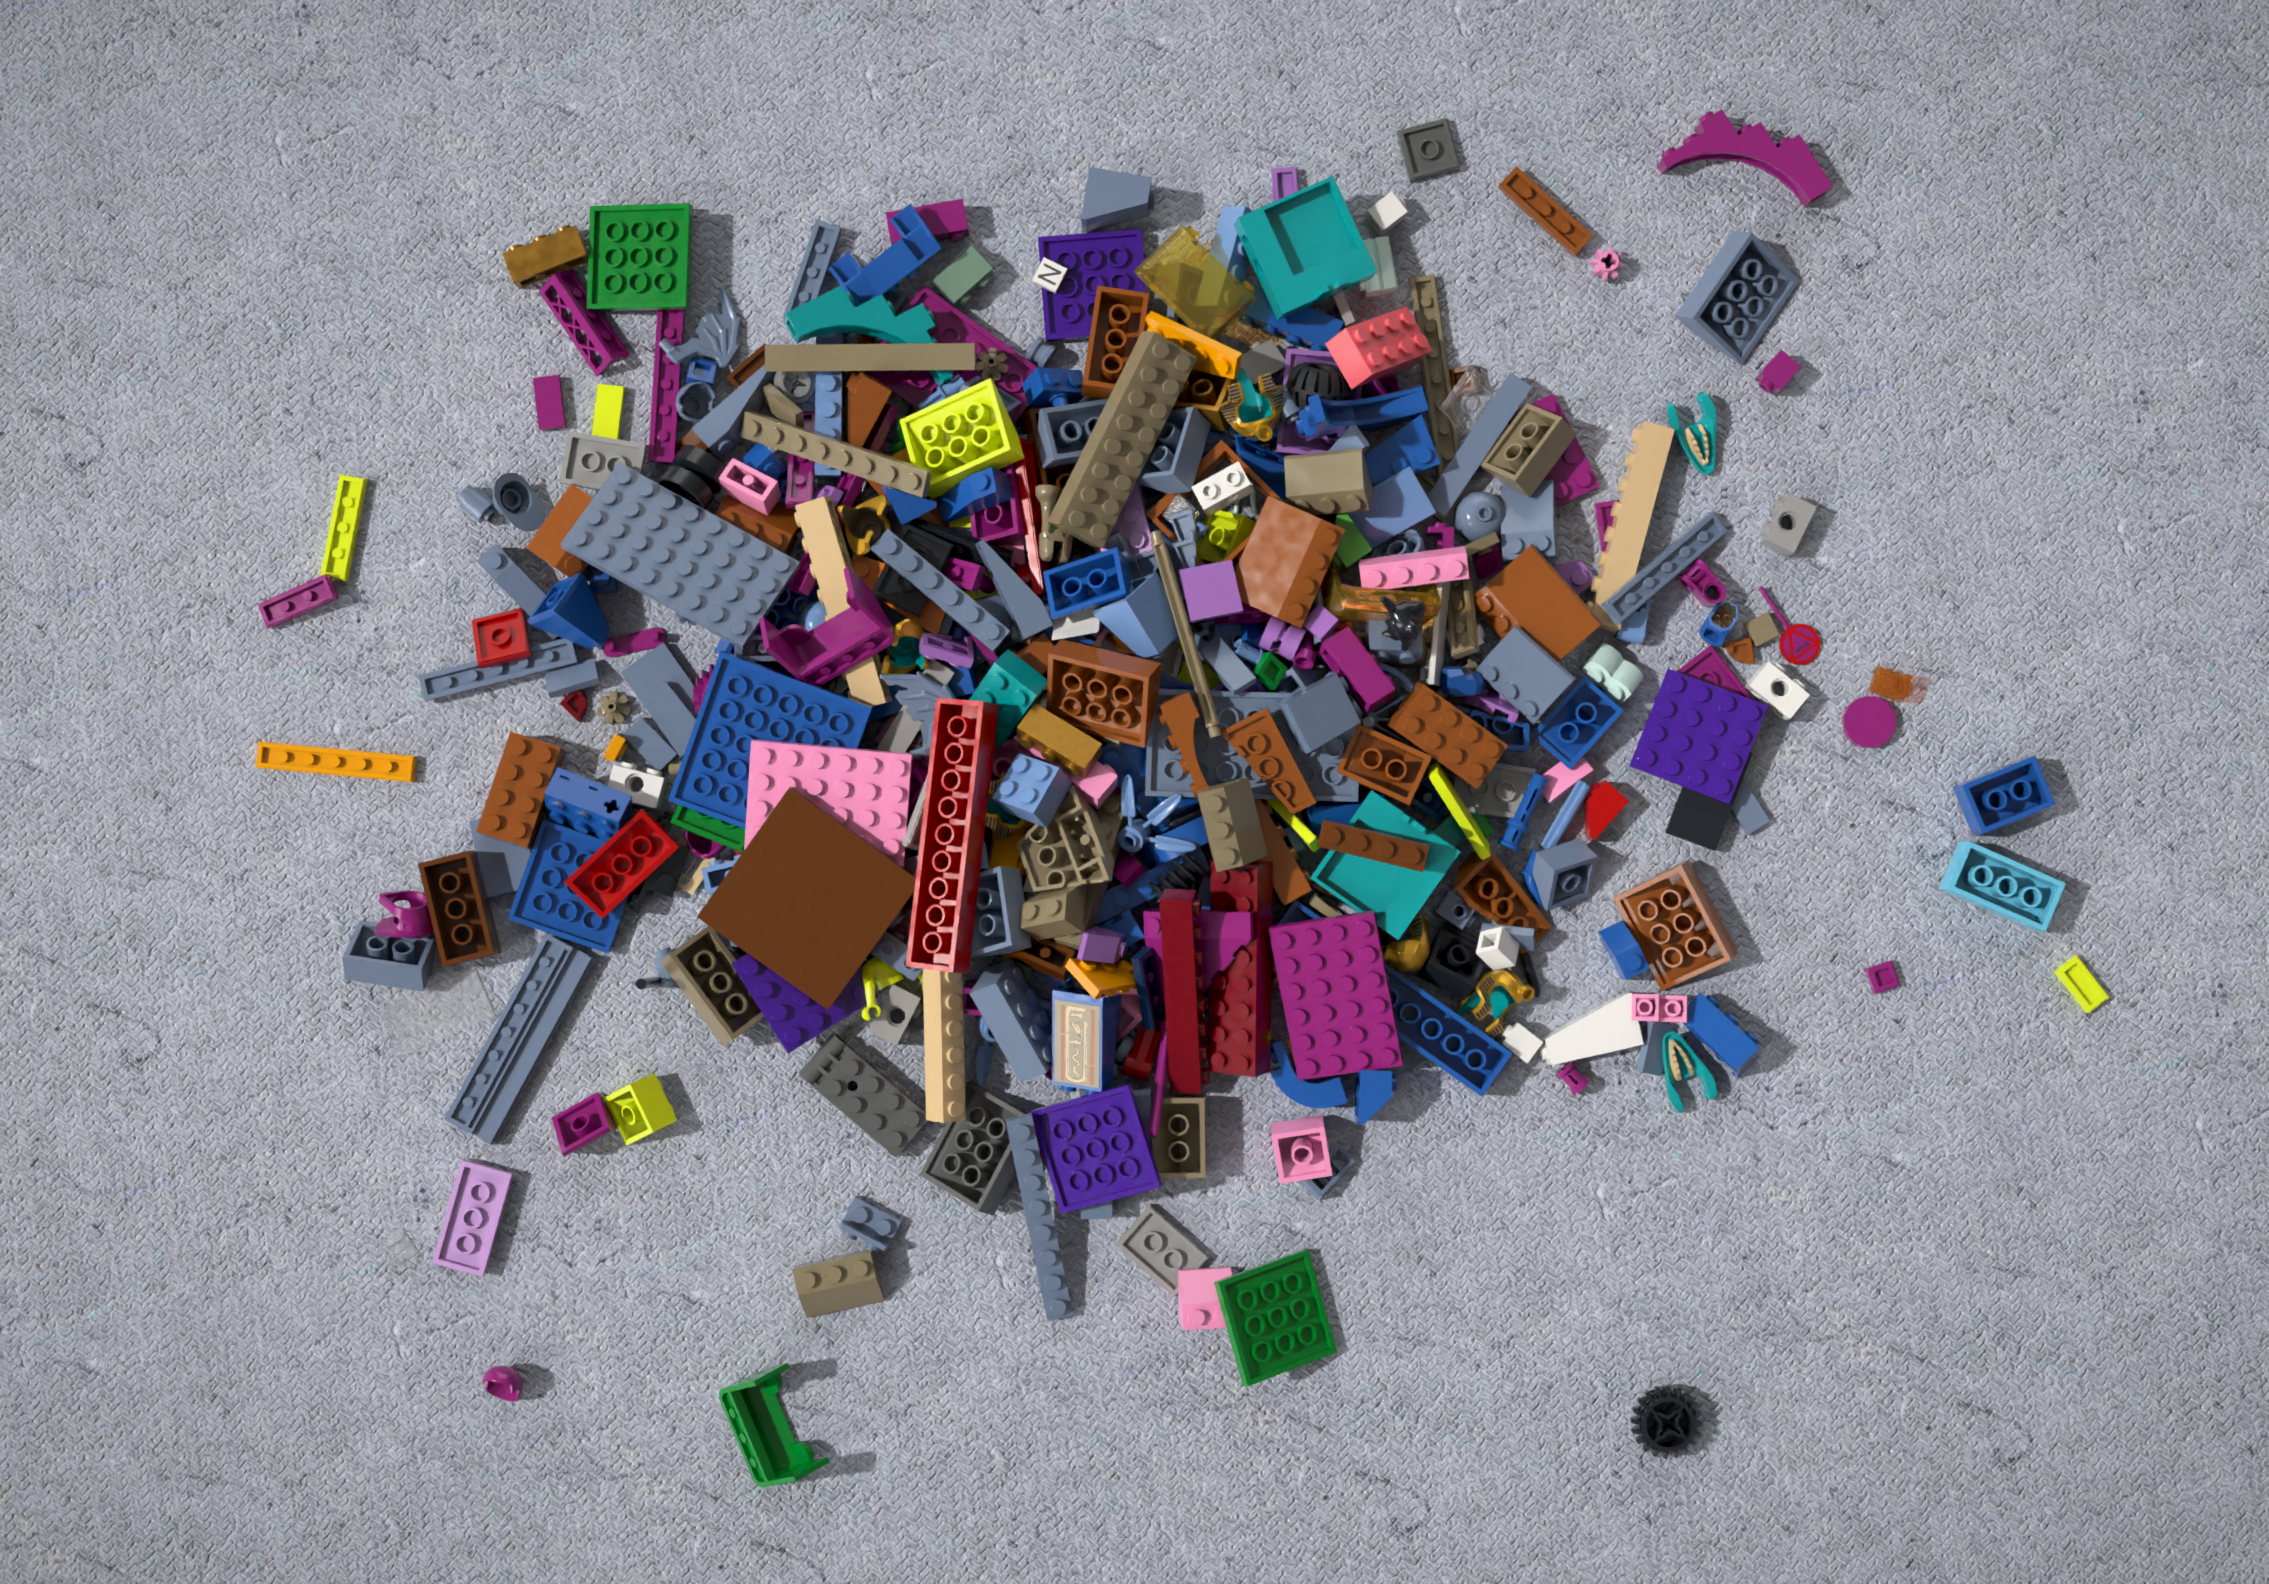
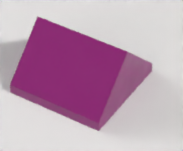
M598 1092L552 1117L561 1153L564 1157L617 1128L610 1111Z

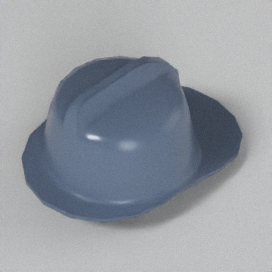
M516 473L503 474L495 481L493 487V504L495 509L500 514L506 516L513 526L522 531L539 529L545 520V508L528 482Z

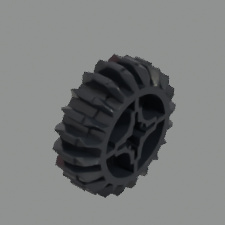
M1665 1385L1662 1393L1661 1389L1655 1386L1654 1395L1646 1390L1644 1392L1647 1397L1645 1401L1640 1397L1637 1398V1402L1641 1407H1632V1411L1638 1414V1416L1630 1417L1631 1423L1638 1424L1631 1428L1633 1434H1639L1635 1441L1638 1444L1643 1443L1642 1449L1646 1452L1651 1450V1454L1654 1457H1657L1661 1452L1662 1457L1668 1459L1671 1451L1672 1455L1678 1458L1679 1449L1685 1454L1688 1453L1686 1448L1688 1443L1693 1447L1696 1446L1692 1437H1701V1433L1695 1430V1428L1703 1426V1422L1696 1420L1702 1415L1700 1410H1694L1698 1405L1695 1400L1689 1401L1691 1396L1687 1392L1681 1395V1389L1678 1387L1672 1392L1671 1387ZM1663 1402H1675L1673 1406L1669 1405L1665 1410L1655 1408L1656 1405ZM1683 1409L1686 1415V1424L1684 1430H1682L1678 1424V1420L1681 1416L1680 1412ZM1649 1414H1651L1655 1420L1654 1425L1651 1428L1652 1433L1650 1435L1648 1434L1646 1426L1647 1417ZM1657 1415L1670 1420L1675 1429L1663 1424ZM1668 1434H1674L1678 1436L1676 1439L1669 1442L1658 1441L1660 1438L1663 1439Z

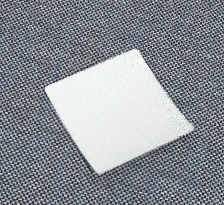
M1096 606L1053 620L1052 640L1099 632L1100 620L1092 613Z

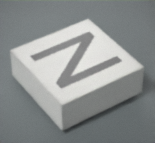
M1044 257L1032 282L1056 294L1067 273V268Z

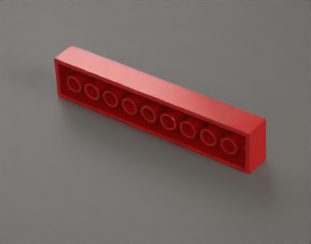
M936 698L905 967L969 973L999 705L975 700Z

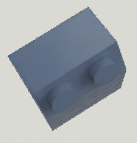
M1554 480L1542 481L1530 498L1512 490L1506 485H1501V502L1505 506V517L1501 524L1503 561L1511 563L1531 544L1534 545L1545 559L1560 558Z

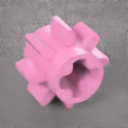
M1611 247L1604 253L1600 249L1597 250L1595 254L1598 259L1590 261V265L1595 266V271L1592 275L1598 274L1602 277L1603 282L1608 276L1615 279L1618 276L1616 270H1621L1624 267V264L1619 263L1618 259L1621 253L1615 254L1612 252ZM1604 260L1608 261V265L1610 266L1609 269L1605 268L1606 265L1605 263H1603Z

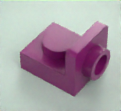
M1433 523L1432 527H1427L1426 536H1441V540L1437 539L1436 550L1454 547V528L1448 527L1447 523Z

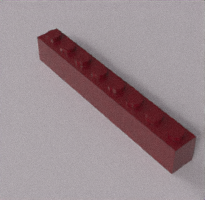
M1164 889L1159 901L1170 1092L1201 1094L1204 1085L1209 1083L1210 1071H1208V1068H1205V1061L1208 1060L1209 1053L1208 1045L1204 1044V1037L1207 1036V1021H1203V1013L1206 1011V997H1202L1201 990L1205 987V974L1201 973L1200 965H1203L1204 950L1199 949V941L1202 940L1203 927L1201 924H1198V916L1201 915L1202 904L1201 900H1197V890Z

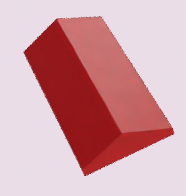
M641 809L567 878L564 883L603 919L676 851L679 845L660 823Z

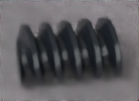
M1181 853L1182 864L1175 860L1172 861L1175 870L1173 871L1166 867L1164 871L1167 877L1164 878L1161 875H1157L1156 878L1159 884L1156 885L1149 882L1148 885L1160 900L1164 889H1182L1184 887L1192 890L1190 880L1199 884L1198 873L1207 876L1208 873L1192 855L1187 856Z

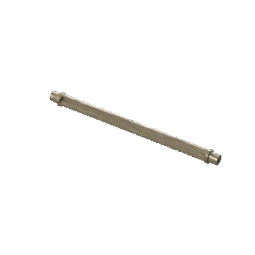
M1161 530L1150 533L1152 539L1151 547L1157 560L1205 723V729H1208L1210 738H1215L1222 735L1219 727L1221 723L1215 710L1168 551L1167 541L1164 540Z

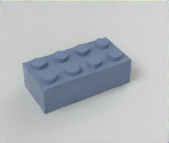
M1013 959L986 968L969 994L1017 1078L1022 1082L1047 1073L1052 1065V1028L1046 1013L1041 1010L1036 1001L1035 993L1032 989H1029L1025 982L1022 970L1016 966Z

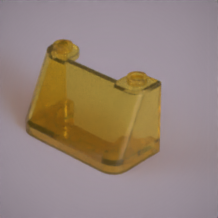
M1181 225L1134 272L1192 330L1219 342L1259 299L1254 294L1257 290L1247 280H1244L1243 283L1237 280L1200 244L1201 242L1198 240L1200 234L1191 225L1187 227Z

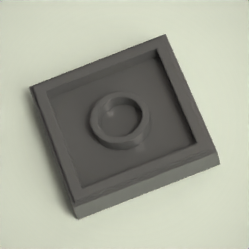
M1447 118L1396 132L1409 183L1460 169Z

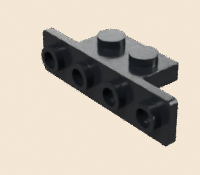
M665 811L664 816L660 815L657 822L669 832L670 822L674 814ZM678 844L679 848L641 882L636 890L631 892L628 899V905H631L629 910L637 914L639 913L647 889L673 897L690 851L689 847Z

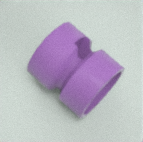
M1272 616L1262 635L1259 647L1269 652L1277 650L1279 656L1293 662L1296 651L1300 648L1307 630L1295 625L1288 627L1286 621Z

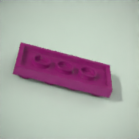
M1554 393L1531 404L1562 417L1570 426ZM1521 409L1514 413V415L1508 422L1509 425L1512 423V421L1515 419V417L1518 415ZM1576 436L1543 479V481L1554 480L1556 508L1600 487Z

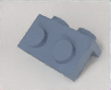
M895 929L891 933L885 931L871 950V953L912 981L916 980L922 969L905 967L908 943L905 942V939L907 937Z

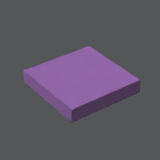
M1232 560L1179 570L1190 623L1243 613Z

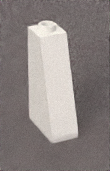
M1621 993L1542 1037L1541 1041H1543V1044L1539 1047L1542 1061L1546 1060L1547 1064L1555 1065L1644 1045L1639 1021H1632V993Z

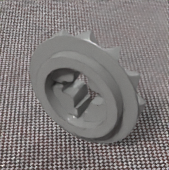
M812 371L776 372L774 376V386L795 404L808 400L815 390L816 381ZM796 372H798V381L804 384L805 387H796L792 394L791 385L784 381V379H792Z

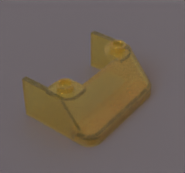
M1333 558L1321 583L1324 608L1339 619V621L1368 623L1369 620L1390 619V613L1380 600L1381 596L1390 598L1395 604L1404 600L1422 601L1426 605L1425 613L1420 621L1422 626L1439 614L1442 605L1435 583L1416 585L1414 592L1341 585Z

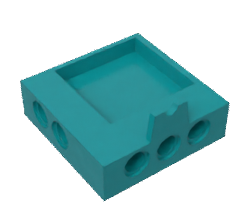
M1334 176L1238 217L1234 224L1277 321L1372 279L1377 273Z
M1371 790L1348 824L1431 844L1425 871L1419 872L1329 850L1310 879L1357 912L1375 910L1377 925L1399 940L1461 851Z

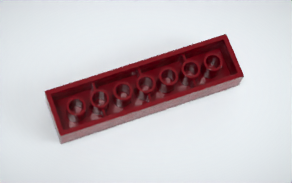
M1255 860L1244 866L1220 872L1216 871L1214 861H1211L1210 910L1252 911L1253 939L1246 946L1242 944L1234 953L1237 957L1224 971L1219 970L1212 978L1214 983L1209 987L1208 1071L1248 1077H1258L1270 1072L1272 946L1268 928L1272 926L1273 861Z

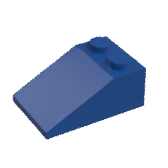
M1582 675L1531 733V736L1571 770L1624 710L1588 678Z

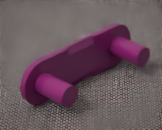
M650 628L609 638L602 646V650L608 657H618L656 648L661 643L666 642L667 636L661 628Z

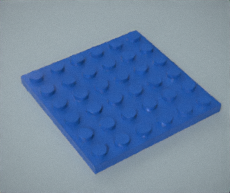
M721 650L668 801L745 829L752 739L858 749L873 706L798 680L795 677Z

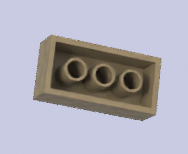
M707 926L660 962L724 1046L764 1016L731 964L736 959L713 928Z

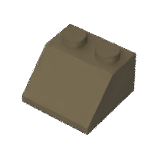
M1086 885L1034 893L1022 903L1020 929L1036 940L1083 932Z

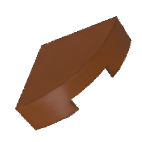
M1751 638L1724 642L1727 653L1735 661L1746 665L1755 664Z

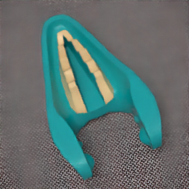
M1699 392L1696 400L1699 403L1702 418L1698 422L1680 427L1676 406L1672 402H1668L1666 404L1669 424L1672 429H1675L1674 434L1687 457L1700 473L1707 475L1712 473L1715 467L1717 418L1716 409L1710 397L1705 392Z
M1674 1031L1666 1033L1662 1040L1663 1065L1668 1096L1675 1109L1682 1113L1685 1104L1680 1100V1096L1674 1088L1675 1084L1692 1076L1700 1078L1705 1090V1097L1710 1100L1715 1099L1717 1087L1710 1071L1679 1034Z

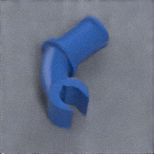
M1531 850L1526 867L1520 874L1523 875L1526 889L1533 896L1534 902L1537 905L1543 906L1532 873L1536 852L1538 851Z

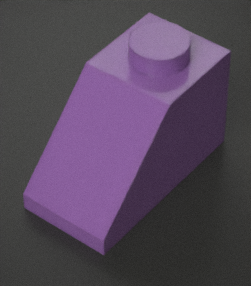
M1098 926L1092 927L1083 932L1077 959L1114 964L1120 958H1123L1126 953L1127 942H1124L1126 934Z

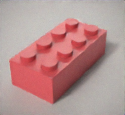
M1407 306L1347 327L1325 343L1351 390L1409 368L1432 352L1427 338L1421 332L1414 315Z

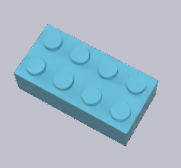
M1960 841L1955 848L1938 890L2034 932H2046L2066 883L1970 841Z

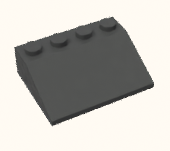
M969 1081L965 1087L966 1121L946 1123L919 1175L975 1210L994 1216L1016 1174L1005 1119L1029 1113Z

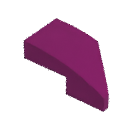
M1121 847L1113 875L1125 887L1129 888L1146 869L1128 851Z

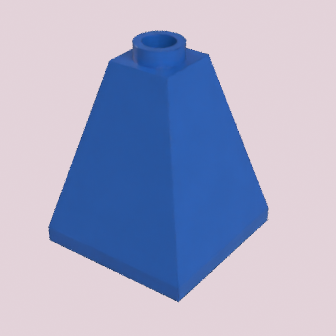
M581 572L555 583L527 621L532 626L588 649L595 646L599 649L609 639L607 633L610 631V628L585 576Z

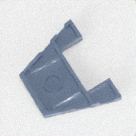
M1194 506L1172 513L1169 516L1178 541L1167 544L1181 595L1184 594L1179 570L1198 566ZM1119 530L1110 533L1104 547L1107 550L1117 547L1128 560L1132 580L1156 572L1162 581L1153 549L1132 555L1123 531Z

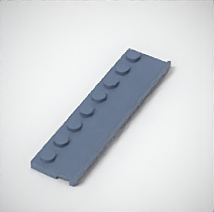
M549 933L544 934L444 1118L445 1121L485 1140L488 1144L496 1145L595 964L596 958Z

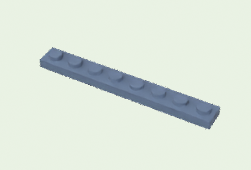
M1032 1114L1006 1118L1007 1131L1047 1321L1073 1316Z

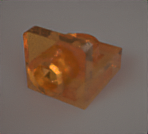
M1877 666L1875 667L1867 692L1895 702L1902 701L1905 697L1908 698L1912 691V675H1902Z

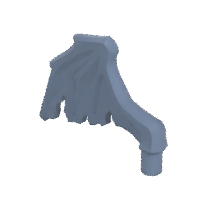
M720 286V291L717 295V300L721 303L722 314H720L717 307L709 306L705 312L706 322L700 320L699 326L695 331L699 336V340L691 338L687 343L674 347L667 338H664L658 344L673 363L680 364L695 355H702L715 359L719 367L728 368L742 347L739 344L741 317H737L724 286Z
M917 672V675L880 674V679H883L887 685L893 686L896 684L908 688L907 690H899L895 697L901 705L909 706L905 711L911 716L913 721H924L919 727L923 736V744L921 748L910 751V753H913L912 760L915 761L924 757L930 758L936 698L956 699L947 684L942 686L920 672Z

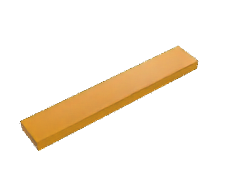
M259 741L256 758V768L412 783L415 782L417 763L416 756Z

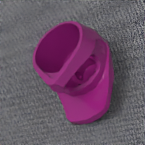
M406 890L380 894V904L384 905L394 916L381 920L375 928V934L388 937L421 939L428 937L434 932L424 893ZM406 900L410 903V908H402L394 903Z

